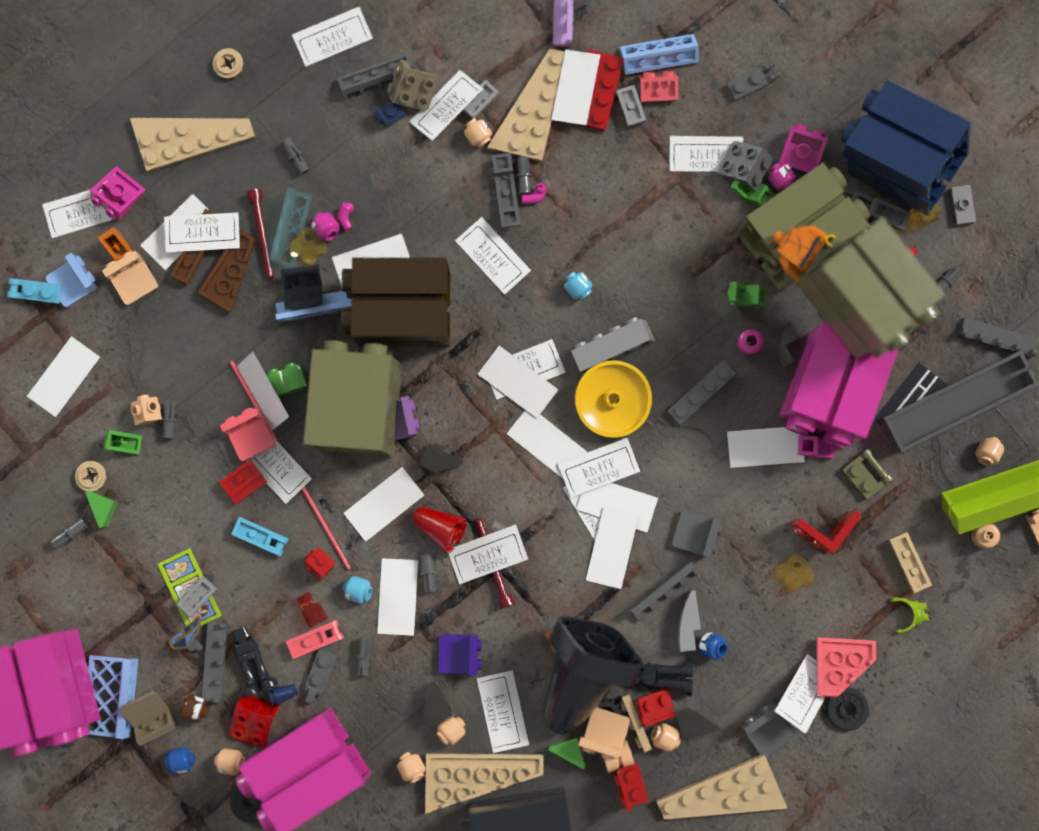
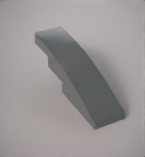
M843 188L845 198L849 197L851 201L858 198L865 204L870 213L869 220L876 222L883 217L890 227L904 230L910 212L879 198L874 199L858 191L853 192Z

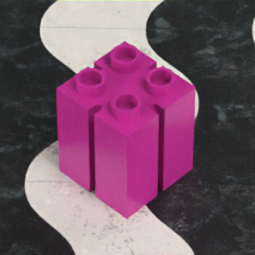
M823 321L809 333L781 408L779 417L788 420L785 429L803 436H807L808 432L814 433L816 429L818 430L817 432L824 434L821 441L823 444L843 450L844 446L851 447L852 443L866 439L899 349L891 353L887 351L876 359L870 353L855 358L829 324Z
M78 629L32 638L15 643L14 647L10 648L9 645L0 647V749L11 746L13 757L36 751L39 748L59 745L90 734L88 724L101 718Z
M331 707L260 751L238 767L242 774L236 777V781L242 793L247 798L255 795L263 803L261 805L263 809L257 812V816L266 831H274L275 829L277 831L293 830L362 786L371 775L369 768L354 744L352 743L347 746L344 742L349 736Z

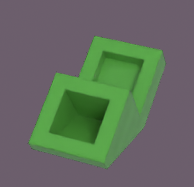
M735 179L730 187L741 198L758 207H761L775 196V193L765 184H760L756 191H752L742 181Z

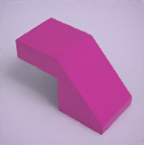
M798 436L797 455L832 459L834 458V448L821 442L822 438H818V436Z

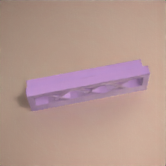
M554 0L553 47H572L573 0Z

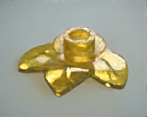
M310 227L302 229L299 237L294 239L290 245V255L292 257L300 255L302 260L309 266L315 262L318 253H327L326 242L320 240L315 231ZM305 234L311 236L309 241L305 239Z
M792 555L787 562L780 564L776 568L775 577L784 579L785 586L789 592L797 590L802 583L811 586L813 583V572L806 566V560L801 555ZM800 562V566L794 567V563Z

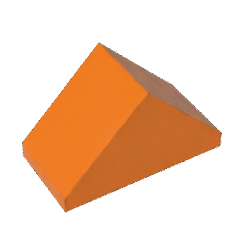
M114 227L98 237L99 241L116 262L122 259L125 253L132 251L122 234Z

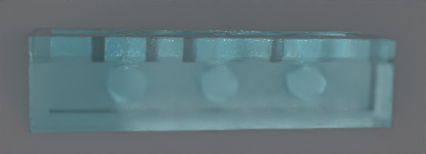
M292 187L287 188L269 259L273 264L295 268L312 200L311 194L298 192ZM297 196L307 198L305 206L300 209L295 205ZM299 213L302 218L301 223L293 227L291 218ZM294 232L297 240L289 246L286 241L287 235ZM288 250L293 255L291 263L281 261L282 254Z

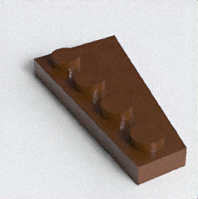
M240 229V248L225 249L198 291L199 294L232 313L256 241L254 237Z

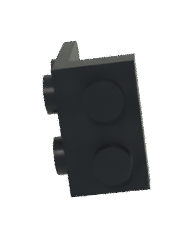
M319 264L281 270L285 309L296 310L303 307H316L323 303V282Z

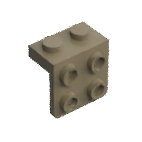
M400 59L393 71V81L389 83L387 89L391 101L396 104L427 111L439 81L438 76L412 69L407 61Z
M155 691L149 692L120 707L123 716L134 727L136 742L139 746L176 729L172 711Z

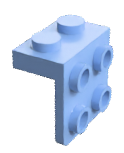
M73 253L65 256L68 261L67 263L46 276L48 283L62 285L60 302L64 307H70L98 288L94 283L96 279L90 271L87 272L84 268L86 264L79 255L75 256Z

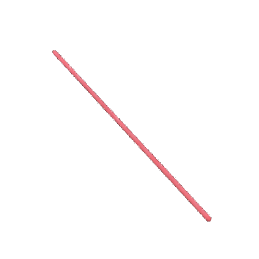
M231 361L230 364L253 405L261 412L270 434L279 443L236 365ZM304 486L302 491L343 563L349 570L351 568Z

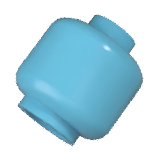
M572 272L565 278L567 282L564 284V288L572 299L582 300L592 292V283L583 272L577 274Z
M353 576L346 580L342 588L345 598L358 604L367 602L373 592L370 582L358 576Z

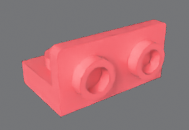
M664 71L662 75H655L654 72H645L643 76H639L641 102L679 100L678 76L673 74V71Z

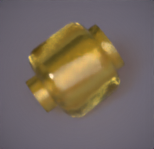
M936 203L928 216L912 208L910 211L911 219L914 224H918L921 227L932 224L939 218L940 206Z

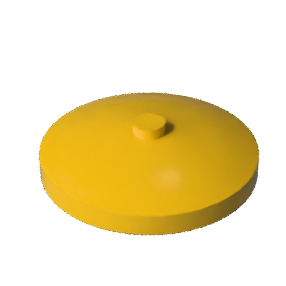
M610 360L592 366L583 374L575 391V407L581 421L591 431L605 437H622L636 431L647 419L652 405L651 388L646 377L636 367L622 361Z

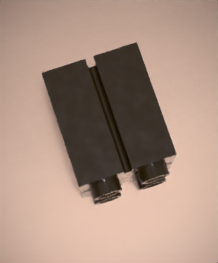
M352 257V269H342V291L346 292L347 299L353 300H351V307H342L341 327L342 331H346V336H351L359 347H364V344H380L387 347H450V312H447V306H450V268L447 258Z

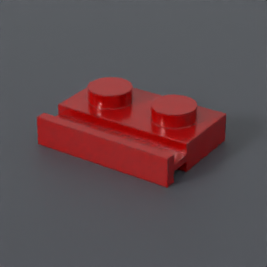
M250 459L219 483L233 500L234 504L237 505L266 484L267 481Z
M668 688L634 699L638 718L642 722L640 724L641 727H647L676 716L672 710L673 704Z

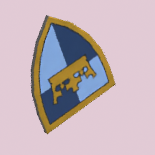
M200 616L196 617L169 639L172 649L176 651L189 649L190 651L196 650L198 652L203 648L195 639L201 625Z

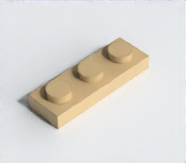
M908 532L888 540L912 592L916 593L932 586Z
M629 693L621 695L622 701L619 702L623 712L627 711L629 714V727L631 731L635 729L638 737H635L639 749L643 748L644 752H647L652 748L643 727L640 725L641 722Z

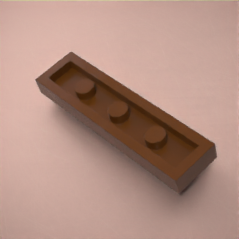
M204 209L202 215H203V214H216V213H214V212H212V211H209V210H207V209ZM207 250L183 251L170 276L189 285Z

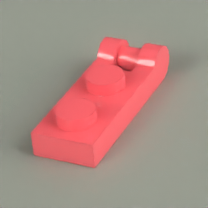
M337 620L287 640L286 643L292 658L295 659L344 638L337 627L339 625ZM330 629L333 636L327 638L325 631Z

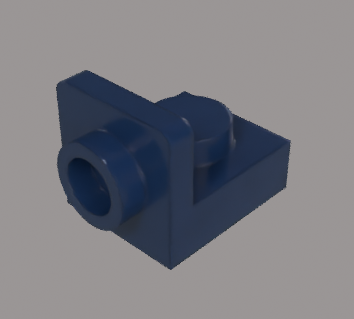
M392 101L381 108H375L377 121L380 125L384 123L386 128L406 116L399 104Z

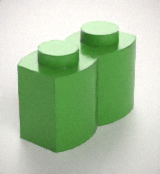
M290 363L283 370L272 369L266 372V376L278 398L308 388L300 364Z

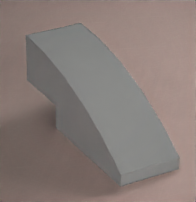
M695 590L689 591L680 614L678 625V648L680 652L696 650L693 630H699L701 626Z

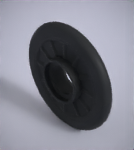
M846 688L837 698L829 697L826 712L830 722L835 727L851 731L865 723L869 714V705L865 696L860 691ZM845 704H851L853 707V711L849 715L843 713L842 709Z
M237 784L230 796L232 812L241 821L247 823L258 822L257 812L263 809L261 799L256 798L255 806L247 805V797L242 793Z

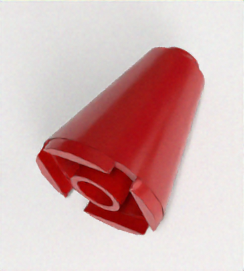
M421 506L416 508L412 514L413 523L447 553H451L455 549L452 546L455 542L459 544L467 528V524L464 523L467 522V519L428 507Z

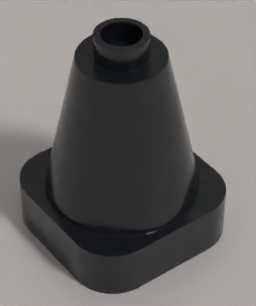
M560 616L548 638L549 643L556 651V658L543 711L544 716L548 719L546 722L547 727L560 735H566L568 731H576L616 685L625 687L633 685L643 665V660L617 629L601 622L570 616Z

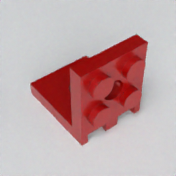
M856 510L848 511L829 538L825 537L801 518L794 519L790 526L794 528L792 531L796 535L809 539L808 543L812 547L822 549L826 553H835L862 515Z

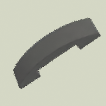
M511 153L492 155L502 228L521 226Z

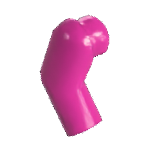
M539 183L532 194L522 195V204L540 203L546 195V186Z
M349 202L343 203L338 213V220L345 232L353 228L348 217L349 213L354 210V206Z

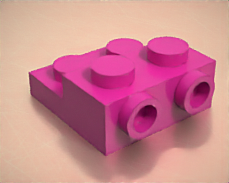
M797 123L795 127L791 126L779 164H788L792 168L807 173L819 166L828 140L824 136L825 132L814 129V132L806 130V126Z
M116 166L90 189L91 202L96 207L102 206L106 209L105 212L110 218L120 220L132 209V205L145 194L146 189Z

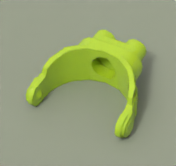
M899 597L891 598V601L894 602L903 601L908 603L914 612L912 625L906 629L896 630L898 634L909 631L915 625L922 624V622L929 621L928 613L925 614V610H927L926 602L919 603L918 601H910Z

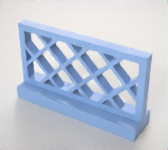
M90 655L88 670L92 686L97 678L103 685L98 692L94 690L95 698L101 705L98 711L100 712L104 709L110 717L104 722L97 720L96 722L99 724V727L95 730H89V735L109 736L119 739L131 737L132 725L123 716L120 707L135 699L138 659ZM95 660H101L105 666L99 673L95 669ZM115 662H122L121 671L116 674L111 666ZM106 670L114 677L108 683L101 677ZM115 680L120 685L119 691L116 694L109 687ZM106 689L111 698L104 703L99 694ZM113 700L118 705L117 711L114 713L107 707ZM111 719L116 724L115 732H109L105 726Z

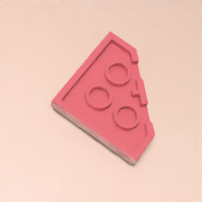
M818 637L816 639L817 697L837 698L876 661V641Z

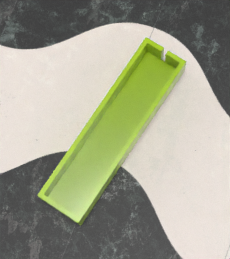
M1039 460L942 492V509L949 520H951L958 534L1039 508Z

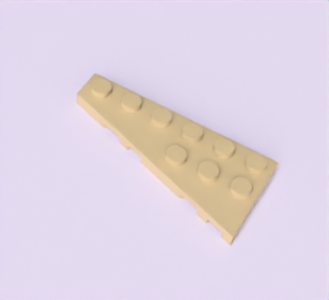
M549 49L487 149L501 153H511V155L519 157L526 156L531 160L542 162L552 123L551 118L565 52Z
M130 118L147 172L256 138L250 119Z
M426 753L425 814L490 793L494 790L542 776L543 754Z
M764 754L656 799L664 819L788 809Z

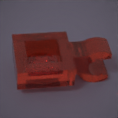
M309 592L297 598L298 604L305 608L301 613L309 628L328 619L320 603L314 604Z

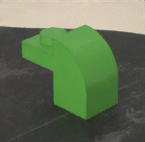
M730 282V288L727 292L730 305L751 308L766 307L767 288L760 285H743L739 282Z

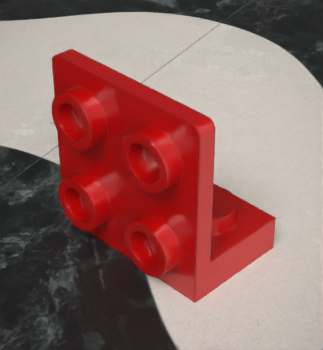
M242 694L235 707L229 737L265 748L272 722L280 705H272V702L251 695L244 698Z
M638 762L625 768L619 767V770H616L617 774H614L613 777L617 789L621 788L622 793L618 794L623 808H627L628 812H632L631 806L649 802Z

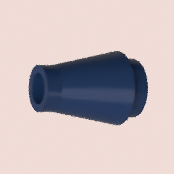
M295 683L272 687L271 690H268L272 705H280L293 696L298 695Z

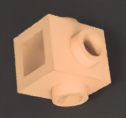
M142 395L137 397L138 400L131 403V413L134 417L135 425L151 424L162 419L157 397L149 398V395Z

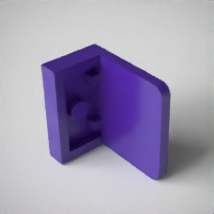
M468 634L440 635L439 672L445 674L477 675V671H481V659H478V651H481L482 639H478V635Z

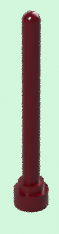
M253 189L247 191V197L250 203L253 204L266 277L271 280L274 278L260 205L263 195L261 189Z
M476 519L475 524L480 538L486 536L487 533L482 519ZM500 570L492 572L500 594V601H498L500 609L515 604L513 596L511 597L509 593L507 594Z

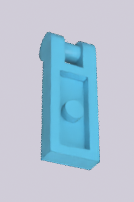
M9 278L10 291H7V297L60 303L61 284ZM18 285H22L21 293L17 292Z
M242 517L238 518L231 535L278 556L282 555L283 546L289 540L285 536ZM273 538L278 540L275 547L270 545Z

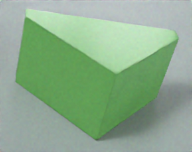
M107 430L104 449L140 454L142 435Z
M93 491L85 492L99 528H107L118 502Z
M577 737L550 744L549 751L584 769L585 764Z

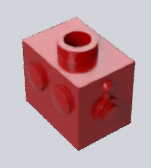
M318 547L315 551L311 550L305 556L303 567L309 574L321 582L334 568L336 562Z

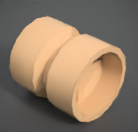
M627 740L624 741L620 757H614L613 760L604 758L608 773L619 770L621 765L624 768L634 765Z

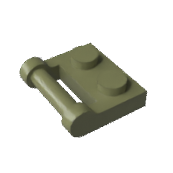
M869 448L841 470L865 500L893 479L891 474H887L871 455L872 452ZM864 459L881 477L879 482L875 480L861 463Z

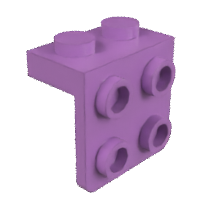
M409 396L401 397V400H399L395 440L417 436V430H420L418 419H414L413 411H416L414 400H410Z

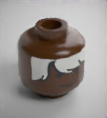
M188 695L187 698L182 699L179 713H181L183 719L198 723L202 718L207 717L210 707L206 706L207 701L205 698Z

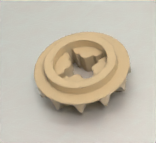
M223 49L215 55L213 67L220 77L229 79L237 77L242 72L243 59L236 50ZM224 58L229 60V62L233 61V63L231 64L232 69L228 68L227 66L224 67L226 65Z
M95 461L82 463L75 473L77 485L85 491H97L104 486L107 479L106 470L100 463ZM89 471L91 473H98L94 477V482L90 479H85L89 476Z

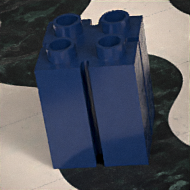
M887 80L880 92L872 89L866 96L862 110L868 114L864 115L859 123L851 121L846 126L841 136V142L845 143L843 157L848 159L849 175L928 216L947 188L943 184V180L951 182L969 155L971 122Z

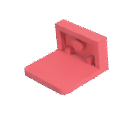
M255 408L245 409L241 412L242 415L236 418L235 416L227 418L224 421L225 423L220 425L222 431L229 435L241 461H246L275 445L261 412Z

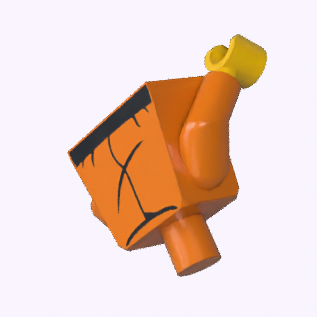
M800 226L798 228H791L787 235L777 231L772 241L780 245L777 252L780 255L779 261L784 271L797 283L803 278L801 274H806L823 246H833L828 243V238L836 240V237L832 234L826 236L825 232L815 226Z

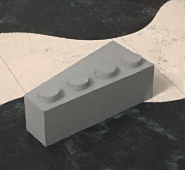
M636 317L627 321L628 325L624 327L618 325L609 330L610 333L604 336L601 333L592 337L593 341L587 344L584 341L575 345L576 349L571 352L580 372H585L592 366L608 361L610 358L611 360L624 355L625 351L630 352L639 349L645 342H649V344L655 342L647 321L643 319L638 320Z

